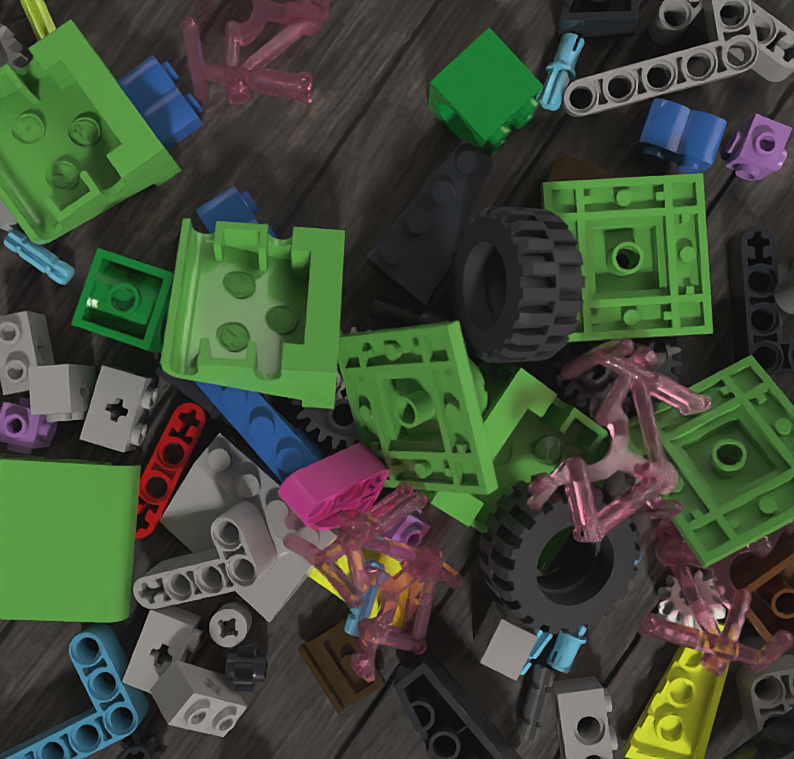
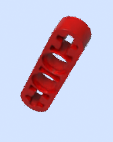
M195 402L183 403L176 408L140 479L137 515L144 511L147 503L159 505V508H149L145 516L149 526L145 525L140 529L136 527V539L150 535L159 527L160 519L172 501L209 426V413ZM195 410L197 411L195 418L200 423L198 426L194 425L188 429L185 436L193 438L190 443L186 438L175 436L173 433L175 430L177 432L184 431L187 420L183 418V414L192 413ZM171 442L179 443L184 449V457L177 464L171 463L165 456V449ZM154 476L162 477L167 483V492L162 497H156L149 491L148 484Z

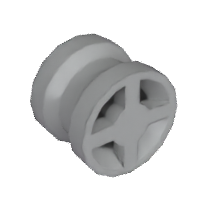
M229 602L218 609L209 623V633L216 644L223 647H233L245 638L252 625V616L249 609L239 602Z

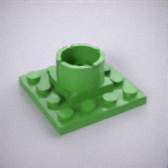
M703 173L543 182L541 184L542 209L552 211L569 226L568 230L575 235L578 241L576 249L582 253L584 262L581 265V273L585 276V288H582L581 299H584L582 311L577 314L578 325L575 331L568 335L570 339L568 342L713 333ZM616 259L620 260L622 268L617 264Z
M459 321L357 332L339 336L338 363L359 442L363 443L389 469V476L384 481L382 487L488 495L498 489L482 421L488 403L487 391L484 390L485 382L478 367L467 357Z
M752 355L670 397L668 401H662L658 404L657 411L649 408L644 411L643 418L640 419L636 415L628 419L627 422L613 427V435L703 568L794 521V406Z

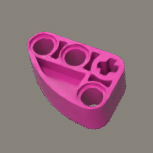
M357 443L294 472L282 483L278 495L309 528L318 531L332 530L358 520L372 508L383 488L384 481L389 476V469L363 443Z

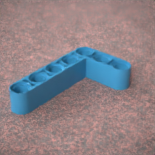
M105 623L91 624L75 636L69 645L70 658L94 707L1 753L0 759H83L134 732L148 713L149 703L143 690L122 683L129 661L115 632L110 626ZM87 637L94 639L98 643L99 651L90 649L87 644ZM108 672L112 674L116 680V685L107 683L103 673ZM120 707L128 708L133 714V719L123 716ZM86 724L94 726L99 736L91 734ZM53 742L60 744L64 752L56 750Z

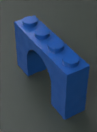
M194 381L282 483L294 472L326 456L325 452L303 427L296 428L289 423L262 393Z

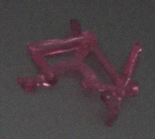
M251 0L253 13L246 23L239 24L233 20L226 23L224 64L222 66L204 63L198 24L192 17L184 18L181 22V30L194 97L197 103L205 105L209 102L210 96L207 80L220 82L221 85H224L227 101L235 105L246 103L250 99L249 89L254 93L297 99L303 104L310 103L313 99V92L311 90L313 77L310 73L302 72L295 74L265 69L263 67L304 34L306 36H313L323 29L325 21L329 20L330 0H289L287 5L268 0ZM267 21L286 24V28L240 64V47L250 44L263 31Z
M628 338L609 341L595 347L565 364L561 369V374L566 379H572L598 364L616 372L618 377L595 416L596 423L600 426H607L611 432L610 448L605 457L596 464L587 465L584 459L578 456L567 458L551 476L544 472L534 479L528 487V491L533 496L526 504L531 509H539L558 486L565 483L574 524L573 536L578 542L601 541L605 534L646 503L647 505L642 512L649 519L675 517L683 510L684 506L678 499L664 500L660 496L673 492L678 485L679 479L676 468L666 461L650 395L679 409L686 416L692 415L696 411H707L711 408L712 404L711 399L707 395H700L672 379L652 371L658 363V357L648 347L639 346L629 358L621 357L631 354L634 350V344ZM630 388L648 460L628 451V419L620 406ZM617 470L640 480L597 513L590 482L606 479ZM582 530L584 531V537L581 536Z
M406 482L399 483L394 492L365 513L358 509L342 511L339 514L341 534L322 551L315 544L294 533L285 535L283 539L284 546L306 559L330 582L349 607H360L364 601L362 594L366 593L369 587L376 585L380 588L382 594L381 608L376 617L371 619L363 618L358 622L359 652L351 655V664L357 676L363 677L368 683L375 680L374 657L379 644L410 651L417 656L422 655L426 651L427 644L425 638L436 582L442 580L453 589L460 587L463 583L461 575L442 560V552L434 544L427 543L414 547L381 536L414 510H421L427 504L426 495L419 491L413 493L412 486ZM361 547L402 559L403 561L399 563L402 569L391 577L385 570L370 564L365 565ZM344 555H346L351 580L335 563ZM409 587L402 627L392 625L399 594Z
M665 513L654 534L660 538L655 546V554L662 564L671 567L701 630L659 618L653 613H648L639 623V633L644 637H653L703 652L704 654L699 660L700 665L708 672L722 677L730 661L735 662L737 660L743 662L745 671L751 674L760 673L767 669L792 646L794 638L789 631L780 630L761 650L739 644L738 638L751 603L752 595L747 589L736 590L731 583L729 570L732 561L738 555L745 552H751L759 559L767 557L780 536L787 540L794 532V521L704 568L712 570L713 584L719 599L729 609L721 633L688 565L703 568V566L667 513Z

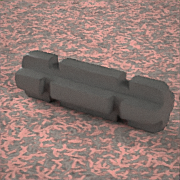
M536 664L534 666L531 677L533 683L529 684L522 711L524 717L520 719L518 726L519 736L529 741H537L539 739L542 728L539 722L544 720L551 693L548 687L553 686L555 678L553 668L544 664Z

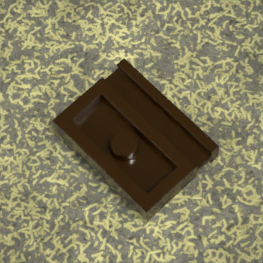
M346 617L324 629L308 642L299 645L298 648L300 655L338 714L342 713L345 708L358 703L383 687L386 681L359 637L345 632Z

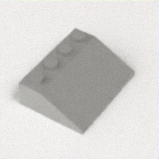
M219 433L193 464L162 515L160 522L195 553L215 548L210 529L213 521L238 502L246 501L256 506L263 517L276 549L277 561L273 568L254 586L236 592L268 622H271L343 536L344 532L340 528L318 531L306 526L278 495L282 482L266 463L234 435Z

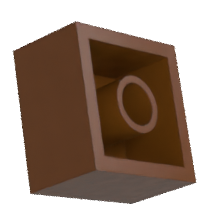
M777 535L717 578L716 581L758 635L778 656L794 645V547Z

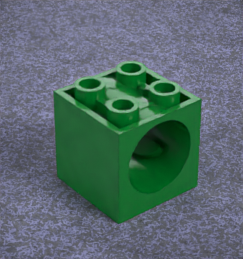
M488 28L430 81L428 109L459 142L465 137L482 152L492 157L507 142L505 138L513 128L519 132L533 119L534 115L532 113L540 105L538 97L544 86L501 39Z
M97 248L71 325L148 351L162 353L174 273Z

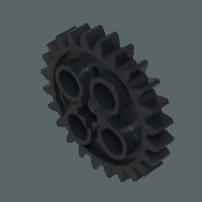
M678 336L606 340L607 343L603 345L593 344V341L567 342L554 355V360H557L553 363L554 374H558L556 377L558 388L566 387L564 389L566 400L576 397V409L580 410L589 405L591 418H594L601 410L605 411L607 422H610L614 412L620 414L623 422H627L628 411H634L641 419L643 418L645 405L653 411H657L659 404L657 397L668 401L671 393L669 388H677L679 377L676 375L681 374L682 362L678 361L681 359L682 348L675 347ZM641 343L646 345L647 348L634 349L631 345ZM614 359H619V363H614ZM593 372H597L603 375L601 378L597 380H591L585 377L587 374ZM630 377H637L643 380V382L632 385L625 380Z

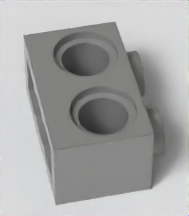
M493 600L474 638V644L480 663L517 681L538 636L534 629L525 625L519 618H516L504 604L502 605Z

